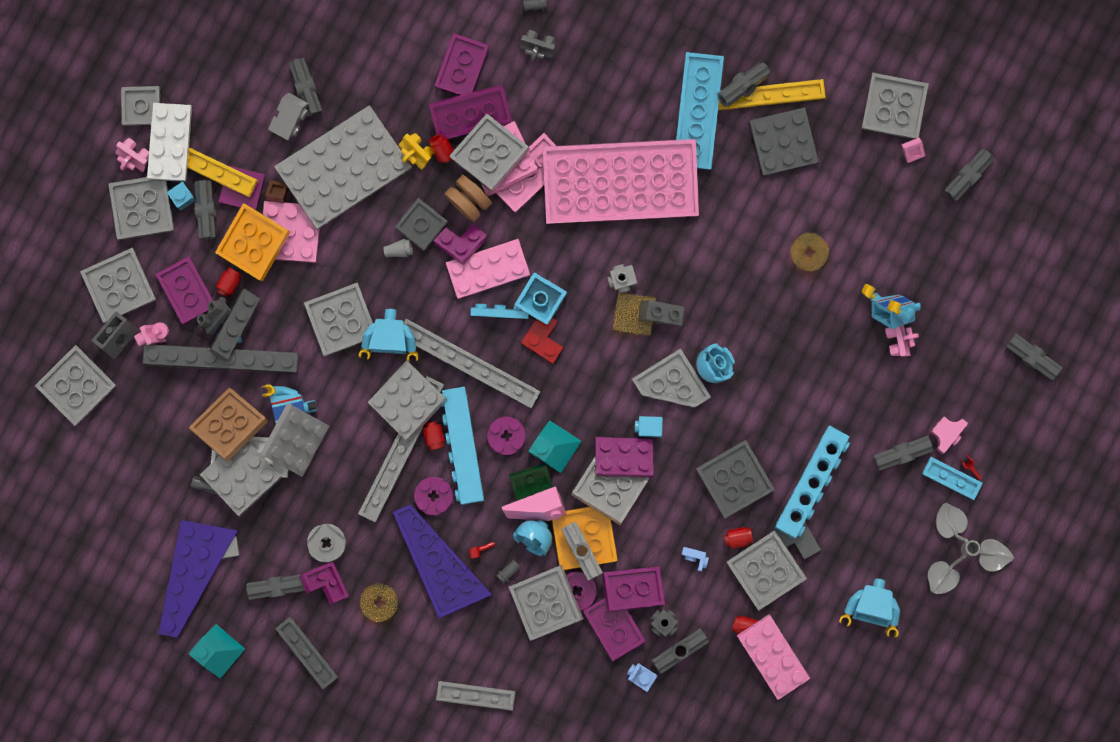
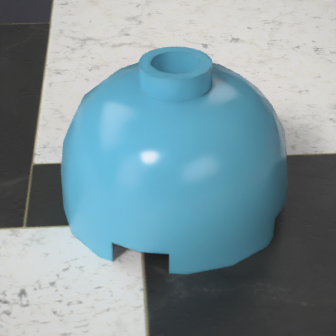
M712 344L699 353L696 361L699 375L707 382L720 383L730 379L734 374L732 372V365L735 364V361L726 347L722 348L718 344Z
M541 520L525 521L513 534V538L518 544L521 541L527 546V551L538 556L546 555L552 545V535L547 528L548 525Z

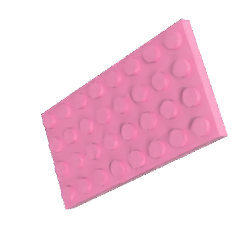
M696 139L542 147L546 224L699 216Z

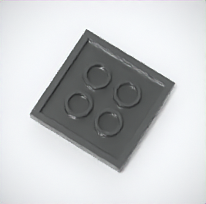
M805 108L749 121L763 177L819 163Z
M746 440L696 468L724 519L775 490Z

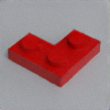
M552 318L548 325L536 319L521 344L553 364L563 350L562 346L548 338L558 321Z

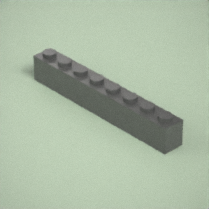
M144 344L143 364L146 366L299 374L300 355L298 353L233 349L229 358L224 361L209 352L210 348Z

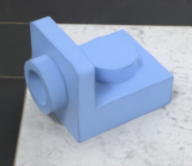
M683 547L681 555H685V560L696 562V558L700 559L697 571H702V568L706 569L709 557H705L706 552Z
M639 663L636 666L633 664L627 672V675H629L628 680L647 692L658 676Z

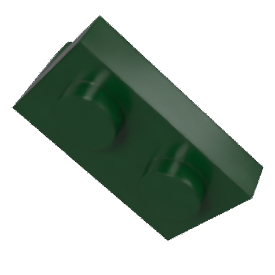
M546 463L509 474L517 501L553 488Z

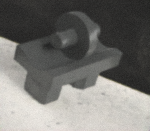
M528 30L526 35H522L520 50L526 51L525 54L531 56V62H535L536 58H553L555 49L554 37L547 35L541 41L537 39L538 33L532 30Z
M220 297L218 301L211 300L207 307L208 313L200 314L197 317L199 326L205 328L209 335H212L221 324H224L228 315L232 312L226 304V299Z

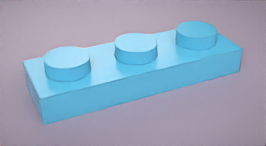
M475 304V307H471V316L529 318L528 313L514 306V309H506V305H494V308H487V304Z
M933 457L929 458L922 472V475L971 500H975L983 484Z

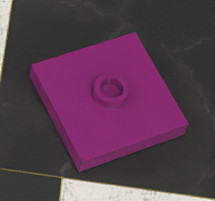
M229 166L258 180V183L250 198L223 186L219 203L241 208L244 203L257 210L266 175Z

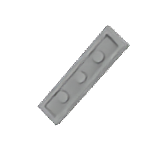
M439 681L436 700L513 711L515 691Z

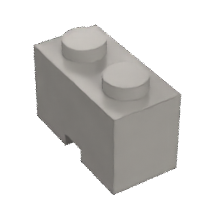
M290 93L284 95L277 108L279 113L273 117L268 130L286 140L293 136L296 137L301 128L298 125L301 120L305 119L308 110H306L308 103Z

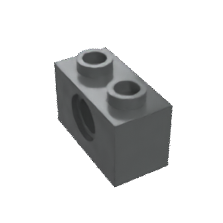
M651 300L641 301L638 320L671 327L682 326L684 307Z
M115 312L91 341L115 359L139 330L126 318Z

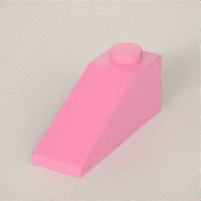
M556 486L502 507L508 519L550 521L566 515L561 495Z

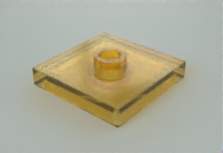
M618 292L613 331L650 336L652 323L638 320L641 301L646 300L656 301V298Z

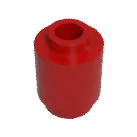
M442 134L433 136L429 143L437 160L444 163L450 162L452 159L449 156L454 149L448 139Z
M228 267L215 286L218 288L217 292L225 297L228 294L232 296L241 281V274Z
M436 421L425 424L426 428L422 430L426 446H429V450L445 447L441 424L437 425Z
M741 527L727 530V535H724L725 544L730 546V549L749 546V543H753L750 528Z
M742 615L741 617L736 616L732 631L740 634L759 620Z

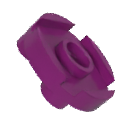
M501 417L490 425L487 439L490 447L495 452L501 455H512L522 448L526 440V433L523 425L517 419ZM504 431L512 433V437L509 438V441H505V438H501V435L504 434Z
M428 477L422 480L416 487L414 499L421 511L435 516L442 514L451 506L453 492L449 484L442 478ZM432 491H436V494L439 495L435 502H432L431 498L428 497V494H432Z
M582 572L567 574L566 577L572 591H574V586L582 587L583 589L581 596L574 595L579 609L584 610L588 608L596 597L595 582L593 579L588 581Z

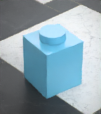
M183 182L167 192L180 211L196 201Z
M639 416V421H635V432H638V437L661 438L662 417Z

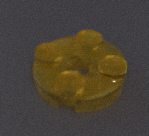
M815 233L802 234L794 240L791 246V260L798 269L807 272L816 271L825 264L829 256L828 245L825 240ZM807 247H811V250L815 251L812 257L804 254V251H807Z
M373 584L367 587L361 595L360 608L364 616L372 621H387L398 610V596L386 584ZM378 597L385 601L381 608H377V605L374 604V600H377Z

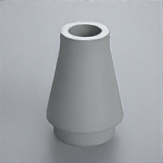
M402 239L384 246L385 257H409V255H412L413 247L410 239Z

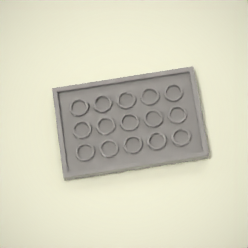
M369 105L283 160L274 168L311 223L318 230L411 170L412 166L409 162L404 163L402 161L404 155L400 152L401 150Z

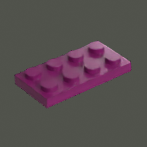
M502 84L429 104L436 134H442L447 139L469 134L486 114L501 125L512 122Z

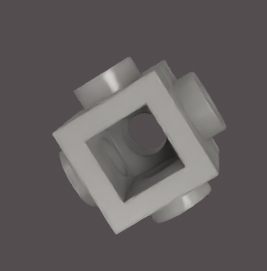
M624 264L615 266L610 271V276L607 277L610 288L614 287L615 292L625 293L631 290L630 287L637 286L632 265L624 267ZM619 277H624L625 280H624V281H620L618 278H619Z

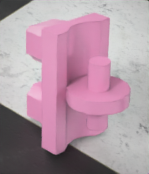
M130 138L126 139L123 143L118 142L115 154L119 156L117 161L122 163L120 169L124 171L129 168L133 171L136 167L141 172H144L147 169L149 151L145 148H142L139 153L133 151L136 143Z
M161 322L155 325H144L140 327L141 332L134 336L139 346L144 344H163L167 342L165 338L169 333V329L166 324Z
M904 325L894 329L886 328L887 338L897 337L898 344L889 346L891 356H911L909 346H915L914 339L919 338L918 333L913 334L911 327L906 328L905 332Z

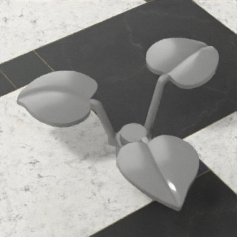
M947 502L940 507L937 513L936 528L944 538H950L955 535L957 539L963 541L964 544L961 547L963 555L950 566L943 561L935 562L930 566L927 578L930 591L934 594L949 592L957 586L960 575L952 568L966 557L979 554L981 567L990 572L998 571L1014 560L1010 550L997 540L987 539L979 544L977 541H968L967 538L959 536L958 533L964 532L967 528V517L963 511Z

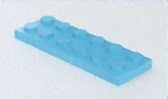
M686 52L676 140L696 139L697 169L711 170L719 105L717 93L720 92L724 56Z

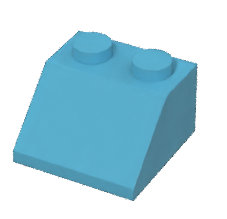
M534 272L514 306L548 325L567 296V292Z

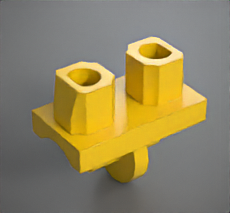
M416 133L410 136L406 134L398 145L401 149L400 152L404 155L402 161L404 163L410 161L422 170L426 167L434 153L428 146L424 149L419 146L421 138Z

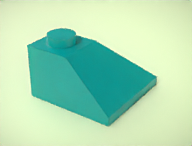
M549 420L528 452L559 473H562L582 441Z
M215 624L194 646L189 655L221 679L244 652L245 648Z

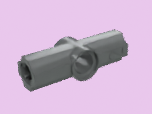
M298 58L291 61L289 65L295 80L294 84L298 96L308 103L306 108L308 110L307 117L322 113L323 111L316 94L317 89L313 78L310 76L305 59Z
M759 62L746 73H738L733 78L731 84L717 93L720 103L724 107H729L742 96H750L755 91L757 85L771 76L768 66L765 63Z
M982 148L972 161L961 169L957 177L946 187L944 192L952 200L957 201L969 187L976 183L995 158Z
M212 181L195 182L196 219H198L199 239L216 238L215 201H213Z
M1015 334L1006 345V348L1019 356L1024 364L1033 370H1038L1051 381L1056 378L1063 368L1046 356V352L1034 344L1031 345L1018 334Z
M925 436L909 443L905 442L896 445L892 449L878 453L873 457L878 471L931 453L933 452V447L929 437Z
M300 575L272 577L264 581L246 584L249 600L285 596L288 593L305 591V588L300 580Z
M699 628L652 659V662L660 674L708 644L709 641L701 628ZM679 645L684 646L686 649V653L682 657L677 656L675 653V649Z

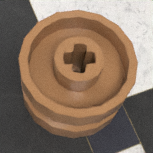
M461 175L456 181V186L461 192L454 187H450L444 193V196L458 211L474 223L481 216L479 210L474 205L481 210H486L492 202L474 182Z

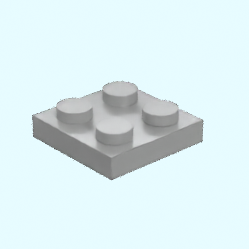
M159 86L121 87L122 126H145L152 124L153 103H161Z

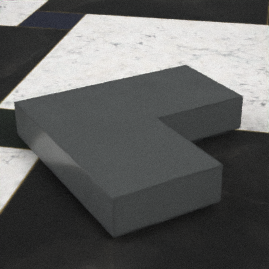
M800 518L796 519L793 522H799ZM805 522L803 526L806 528L801 537L797 536L794 540L776 531L786 547L795 543L803 559L821 550Z

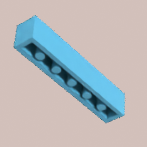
M459 387L442 390L443 396L447 398L441 407L445 406L446 414H442L444 426L448 425L449 433H445L447 445L451 444L452 452H449L450 464L454 463L455 471H452L453 482L458 484V490H455L456 500L460 501L461 505L484 502L466 388Z

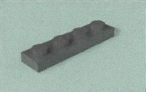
M246 289L241 291L231 309L232 312L225 320L209 352L224 361L229 358L260 298Z
M291 616L275 628L322 689H325L338 678V675Z

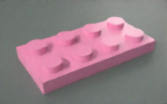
M545 133L529 146V152L537 166L538 172L496 192L514 213L520 210L544 187L542 147L556 146Z
M518 239L474 253L464 265L456 259L446 262L458 299L530 276Z
M767 615L737 635L778 700L810 679L770 615Z

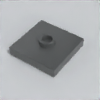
M418 198L396 224L395 229L425 252L448 221Z

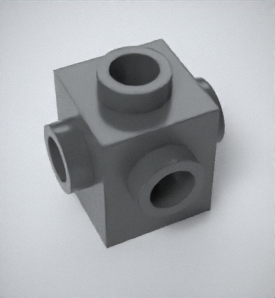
M663 609L661 612L657 610L650 618L653 621L650 624L653 626L651 630L659 637L661 635L666 637L668 634L672 636L678 629L676 626L678 621L675 620L677 616L669 609L667 611ZM663 619H666L668 621V625L666 627H663L661 625V621Z

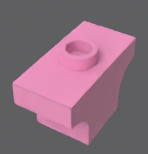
M942 417L930 432L938 441L936 450L944 454L951 444L955 446L961 439L959 434L968 423L963 419L958 422H952L946 417Z

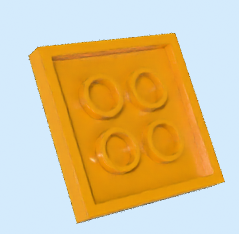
M243 203L215 253L258 280L263 281L291 231Z
M591 507L568 510L566 515L552 520L559 565H562L564 570L580 568L561 530L574 522H577L598 564L617 561L611 519ZM579 546L576 549V553L583 557L587 555L588 550L585 546Z

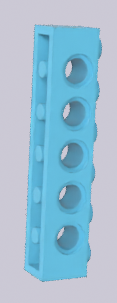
M831 426L827 427L774 527L775 530L793 540L797 536L801 537L806 528L803 526L805 520H810L815 511L812 509L814 503H819L824 494L821 492L823 486H828L832 479L830 475L832 469L836 470L841 462V459H839L841 452L845 453L850 445V442H848L850 436ZM828 445L835 447L836 453L834 455L826 451ZM824 462L827 465V470L824 472L820 471L817 464ZM809 479L817 480L818 487L811 488L808 484ZM800 496H807L809 504L802 505L799 500ZM791 513H798L800 521L793 522L790 517Z

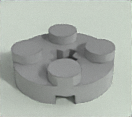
M332 524L316 526L309 533L307 539L309 553L313 558L321 562L335 561L345 551V536L338 527ZM330 538L331 547H325L324 549L322 547V539L327 540Z

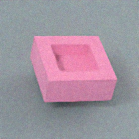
M920 138L902 144L907 163L925 156Z

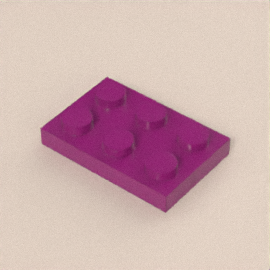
M453 33L434 87L458 96L473 92L489 45Z
M189 256L155 274L182 325L196 319L200 314L208 312V304L211 300H214Z
M595 437V476L652 478L654 476L653 439Z
M660 567L602 573L608 612L665 605Z
M606 598L583 611L612 661L646 642L628 610L608 612Z

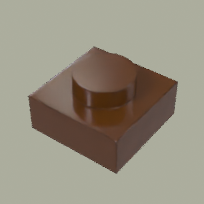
M270 180L265 193V199L284 203L289 189L283 182Z

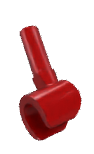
M966 455L969 458L967 463L960 459L963 467L969 469L978 481L982 479L974 467V460L969 455Z
M494 542L471 548L469 550L470 558H479L480 551L494 547Z

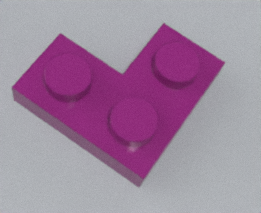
M472 225L461 237L445 228L433 241L437 247L464 265L488 237L487 234Z
M334 562L299 576L306 593L323 588L330 605L349 597Z

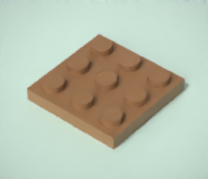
M229 387L189 429L228 462L268 420Z

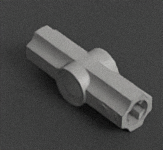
M577 522L562 528L561 530L587 580L589 581L602 574L603 572ZM579 546H585L588 553L581 557L576 553V549Z

